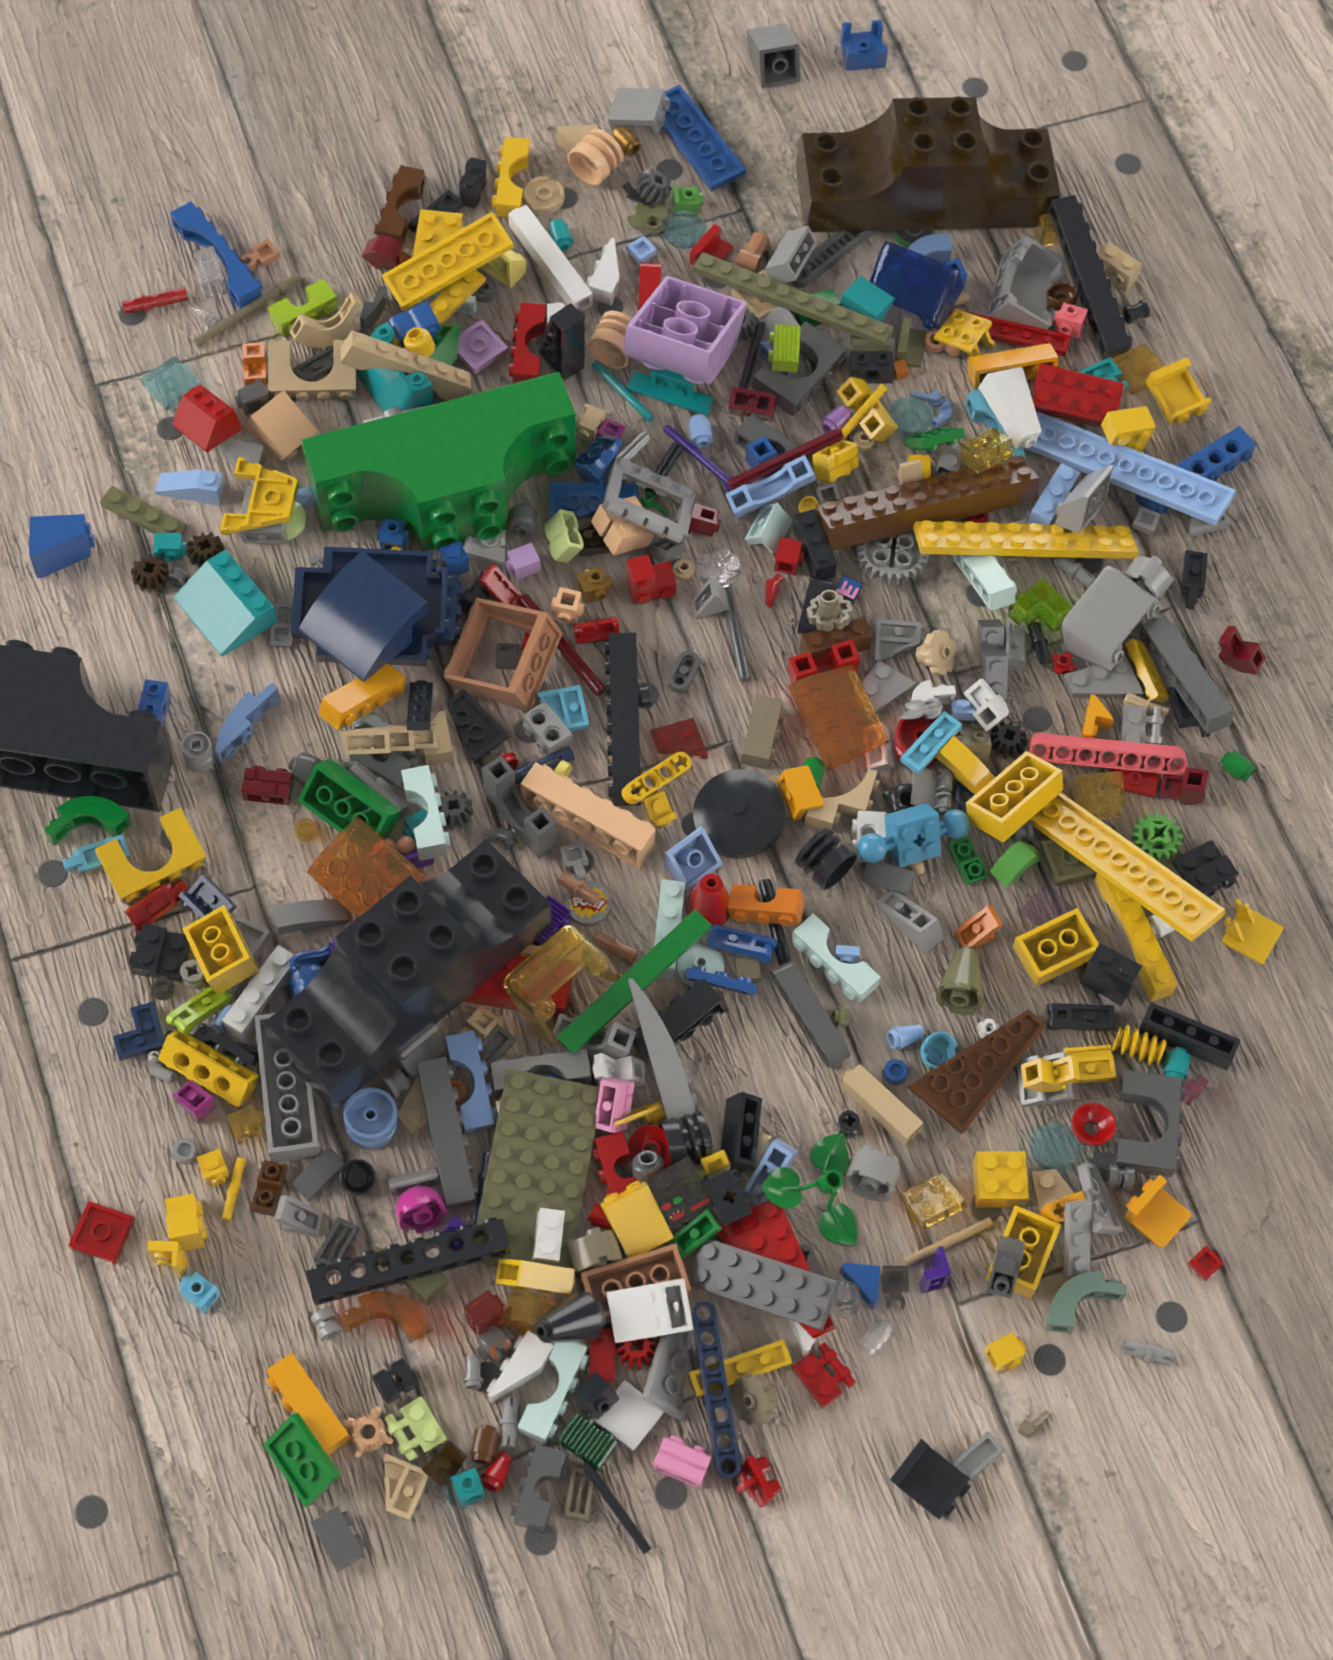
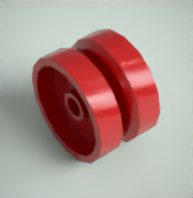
M923 715L915 719H900L893 741V751L899 761L903 754L938 717L925 719ZM937 755L925 768L932 767L939 761L936 758Z

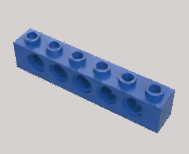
M1238 426L1175 466L1192 473L1197 472L1199 473L1197 475L1216 481L1221 474L1231 472L1239 463L1249 461L1254 455L1253 451L1256 443ZM1138 494L1136 495L1135 500L1141 507L1159 514H1163L1169 509L1168 506Z

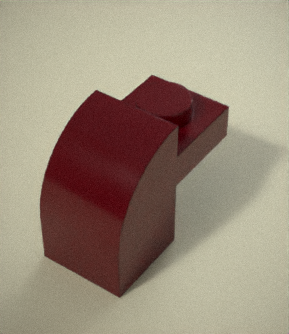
M376 236L369 240L361 255L375 269H379L384 265L393 269L412 258L401 249L403 245L401 242L389 236Z
M1227 626L1218 642L1222 649L1218 657L1225 665L1242 673H1258L1266 658L1259 643L1243 641L1236 626Z
M1186 767L1184 776L1163 774L1159 792L1160 797L1183 800V805L1202 803L1205 800L1209 782V770Z

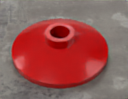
M646 1125L633 1132L627 1144L631 1162H633L637 1154L643 1151H653L663 1158L664 1170L671 1165L670 1151L663 1128L656 1125ZM649 1144H656L657 1150H651Z

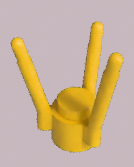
M656 1101L652 1104L649 1103L643 1107L632 1109L630 1116L616 1121L615 1125L619 1126L642 1117L647 1125L651 1123L652 1125L659 1126V1121L666 1119V1113L661 1103Z

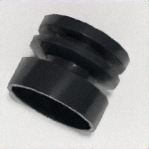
M828 827L820 830L810 838L795 858V864L800 868L803 867V871L806 874L815 871L812 880L824 891L837 884L849 872L858 856L846 844L837 847L840 838L836 835L833 836V832Z
M701 1111L694 1112V1124L689 1114L684 1115L683 1127L680 1126L676 1117L659 1121V1127L664 1129L671 1157L669 1168L671 1171L686 1168L688 1166V1155H691L695 1164L698 1165L701 1164L700 1152L703 1158L712 1154L713 1143L710 1129Z

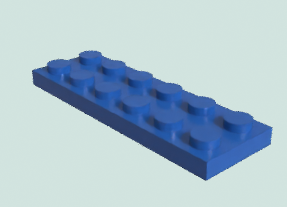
M679 84L665 91L666 97L670 101L669 110H666L665 123L661 128L708 189L713 191L746 175V168Z

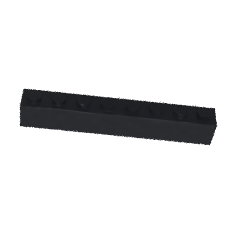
M1076 194L1052 200L1048 213L1082 306L1088 309L1087 319L1102 360L1109 357L1114 358L1126 355L1132 345V339L1124 327V317L1117 308V298L1111 292V282L1104 273V263L1097 254L1096 241L1091 238L1090 226L1088 221L1084 219L1082 204L1077 200Z
M609 633V642H605V655H609V661H605V675H610V681H606V695H610V702H606V715H611V722H607V736H611V742H607V756H612V763H608V777H612V784H608V797H613L614 806H639L641 801L633 805L627 803L622 797V789L630 781L641 775L636 633ZM639 788L631 791V793L634 795L637 794L640 790Z

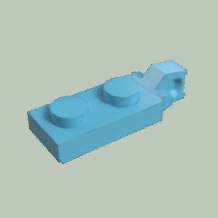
M123 834L77 848L78 850L72 852L73 857L62 860L65 871L78 869L80 873L102 867L95 853V848L114 839H117L126 858H131Z

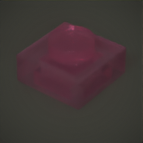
M1202 1075L1197 1081L1192 1079L1185 1086L1183 1101L1189 1106L1205 1090L1209 1081Z

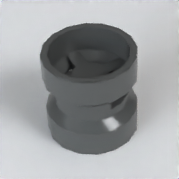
M1109 1164L1106 1188L1115 1189L1119 1187L1124 1191L1131 1192L1134 1186L1135 1168L1128 1166L1126 1168H1119L1118 1165Z

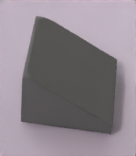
M497 643L496 669L516 670L519 663V644Z

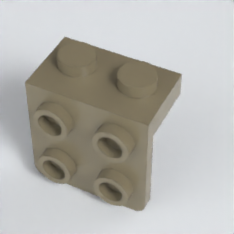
M976 719L975 721L957 720L962 724V727L955 737L989 768L992 746L989 731L986 732Z

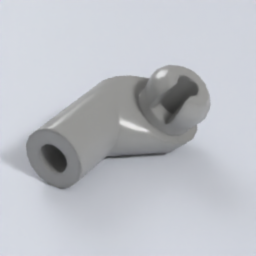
M158 1051L150 1052L147 1058V1065L151 1076L172 1083L176 1072L166 1069L164 1063L158 1060L160 1055Z

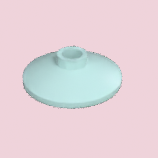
M704 944L693 945L677 962L679 977L688 986L693 981L684 979L685 971L687 968L692 969V965L699 966L697 964L698 961L705 962V965L701 967L706 968L708 973L715 974V971L724 972V961L721 954L716 949L707 947Z

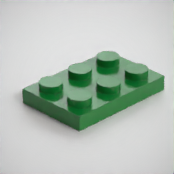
M940 427L903 438L904 447H912V450L932 451L938 449V445L946 444L948 446L959 443L958 439L965 437L963 428Z
M298 1412L292 1414L263 1444L305 1507L311 1506L341 1475Z

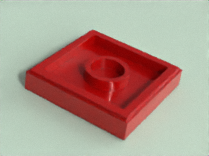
M88 1201L68 1247L116 1264L133 1226L135 1217Z

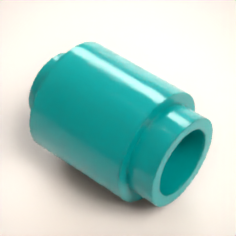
M563 219L552 220L548 228L549 236L561 251H566L574 242L569 226Z
M1174 1047L1172 1050L1167 1051L1163 1075L1182 1078V1085L1184 1080L1187 1079L1191 1059L1190 1054L1185 1049Z

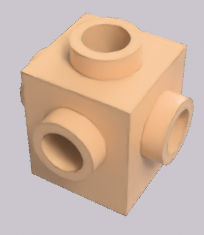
M560 587L557 597H553L551 610L554 611V619L564 624H576L578 616L582 617L585 604L581 603L582 592Z

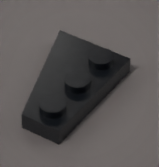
M464 689L460 690L446 702V707L474 765L509 738V733Z

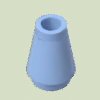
M920 1024L892 1027L887 1032V1040L892 1049L897 1048L898 1050L924 1038V1030Z

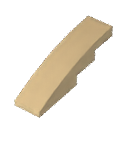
M438 723L431 724L430 730L407 731V725L342 731L343 755L390 753L391 751H414L421 748L439 747Z

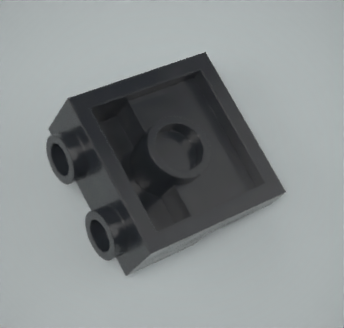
M1213 840L1173 858L1171 862L1183 880L1208 898L1214 895L1216 890L1222 887L1227 889L1234 885L1239 874L1228 856H1222Z
M143 924L142 930H137L135 935V944H138L136 952L132 951L129 958V965L132 966L134 975L181 982L180 969L182 964L187 961L190 944L185 934L168 932L165 927Z

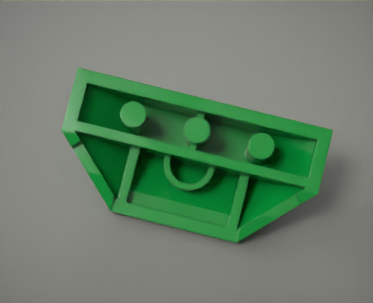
M444 323L440 326V331L432 337L436 347L430 357L431 359L450 366L457 359L460 327L458 325Z

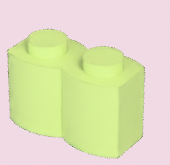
M560 509L545 523L544 531L550 542L549 549L553 559L568 563L583 549V539L578 531V522L574 513Z

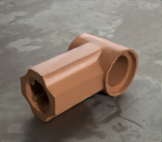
M760 231L753 233L745 249L742 248L740 250L736 265L757 273L762 262V256L770 243V238Z

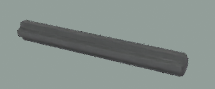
M730 582L721 583L727 595L729 610L725 611L739 681L742 683L749 682L751 680V672L733 587Z

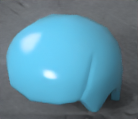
M943 1031L934 1032L922 1043L921 1059L928 1068L935 1069L956 1055L958 1044L951 1034Z

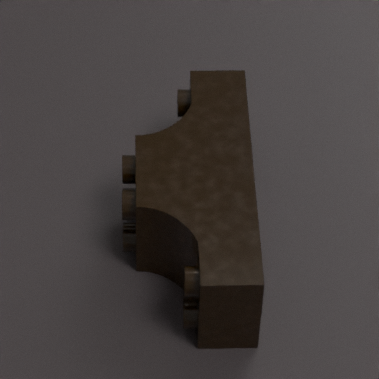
M976 97L893 98L887 110L880 117L858 129L848 132L802 133L795 163L804 227L809 226L812 233L1050 227L1052 221L1048 208L1052 200L1061 197L1048 128L1003 129L986 122L979 115Z

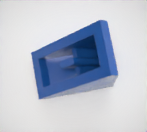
M844 1263L841 1265L840 1275L873 1310L878 1302L880 1266Z

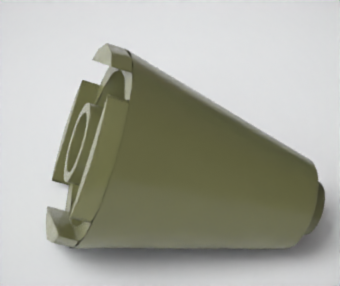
M963 947L955 952L936 993L938 1005L940 1007L945 1005L949 1008V1012L954 1014H973L977 1008L980 1007L981 1009L983 1007L984 995L979 954L971 947Z

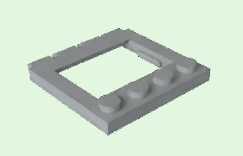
M616 456L612 464L602 507L607 508L606 512L619 518L622 515L625 516L624 520L641 527L643 524L645 529L660 536L664 533L666 534L665 538L680 544L688 536L696 491L692 490L689 486L676 483L666 476L658 475L648 468L633 464L628 459ZM622 479H630L642 488H651L658 495L673 498L676 503L680 504L676 521H671L619 498Z

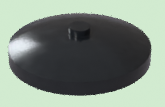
M736 769L720 773L701 788L695 799L693 807L695 829L701 826L704 827L719 855L729 858H748L758 855L770 848L783 831L786 820L783 796L778 787L769 778L758 772Z

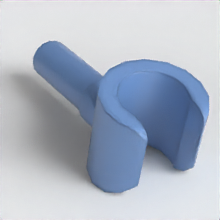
M934 390L930 395L911 391V396L926 400L931 407L937 406L940 400H942L940 398L942 393L938 390Z

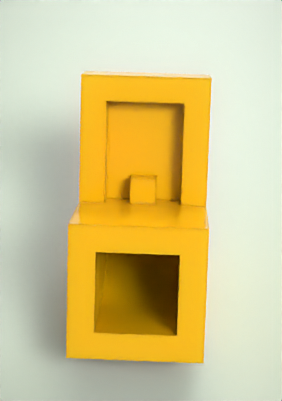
M1073 1055L1053 1062L1039 1058L1021 1065L1023 1087L1032 1091H1061L1067 1089V1084L1080 1080L1078 1059Z

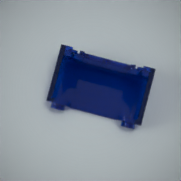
M889 241L884 242L869 280L895 297L893 306L919 316L923 322L922 325L930 330H939L964 288L960 273L955 268Z

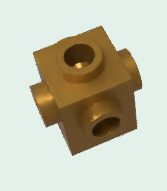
M603 566L589 568L585 572L577 574V586L579 591L582 592L584 603L601 601L610 596V587L613 586L612 579L609 573L605 574Z

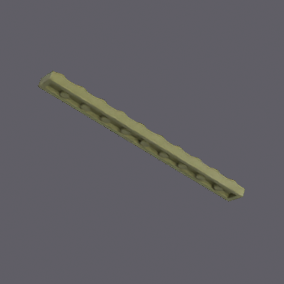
M702 252L693 265V273L882 347L886 345L893 333L894 327L706 253Z

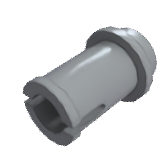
M466 1356V1378L463 1379V1383L466 1384L467 1389H479L483 1383V1378H481V1356Z

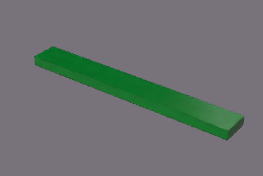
M697 910L692 911L557 1035L556 1039L574 1056L633 1001L627 979L633 978L640 989L644 991L712 928V925Z

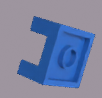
M873 20L871 30L868 32L851 33V22L842 23L840 43L846 71L886 68L888 48L887 44L883 45L882 20Z

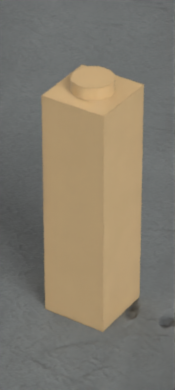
M859 1064L855 1069L851 1067L844 1073L841 1089L904 1147L921 1131L923 1122L863 1066Z

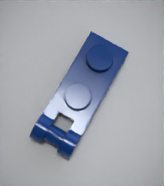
M716 924L713 925L707 939V947L757 958L762 963L770 962L772 951L775 950L777 941L772 937Z

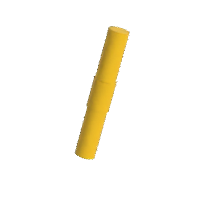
M241 1157L236 1159L221 1217L225 1221H231L246 1164V1159Z

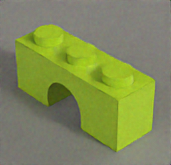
M324 278L305 288L308 301L305 305H293L286 297L268 307L270 320L283 337L291 334L290 329L299 314L318 320L338 309L337 296Z

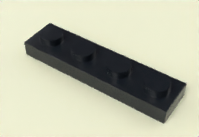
M425 680L410 682L406 722L407 731L430 730L433 682Z

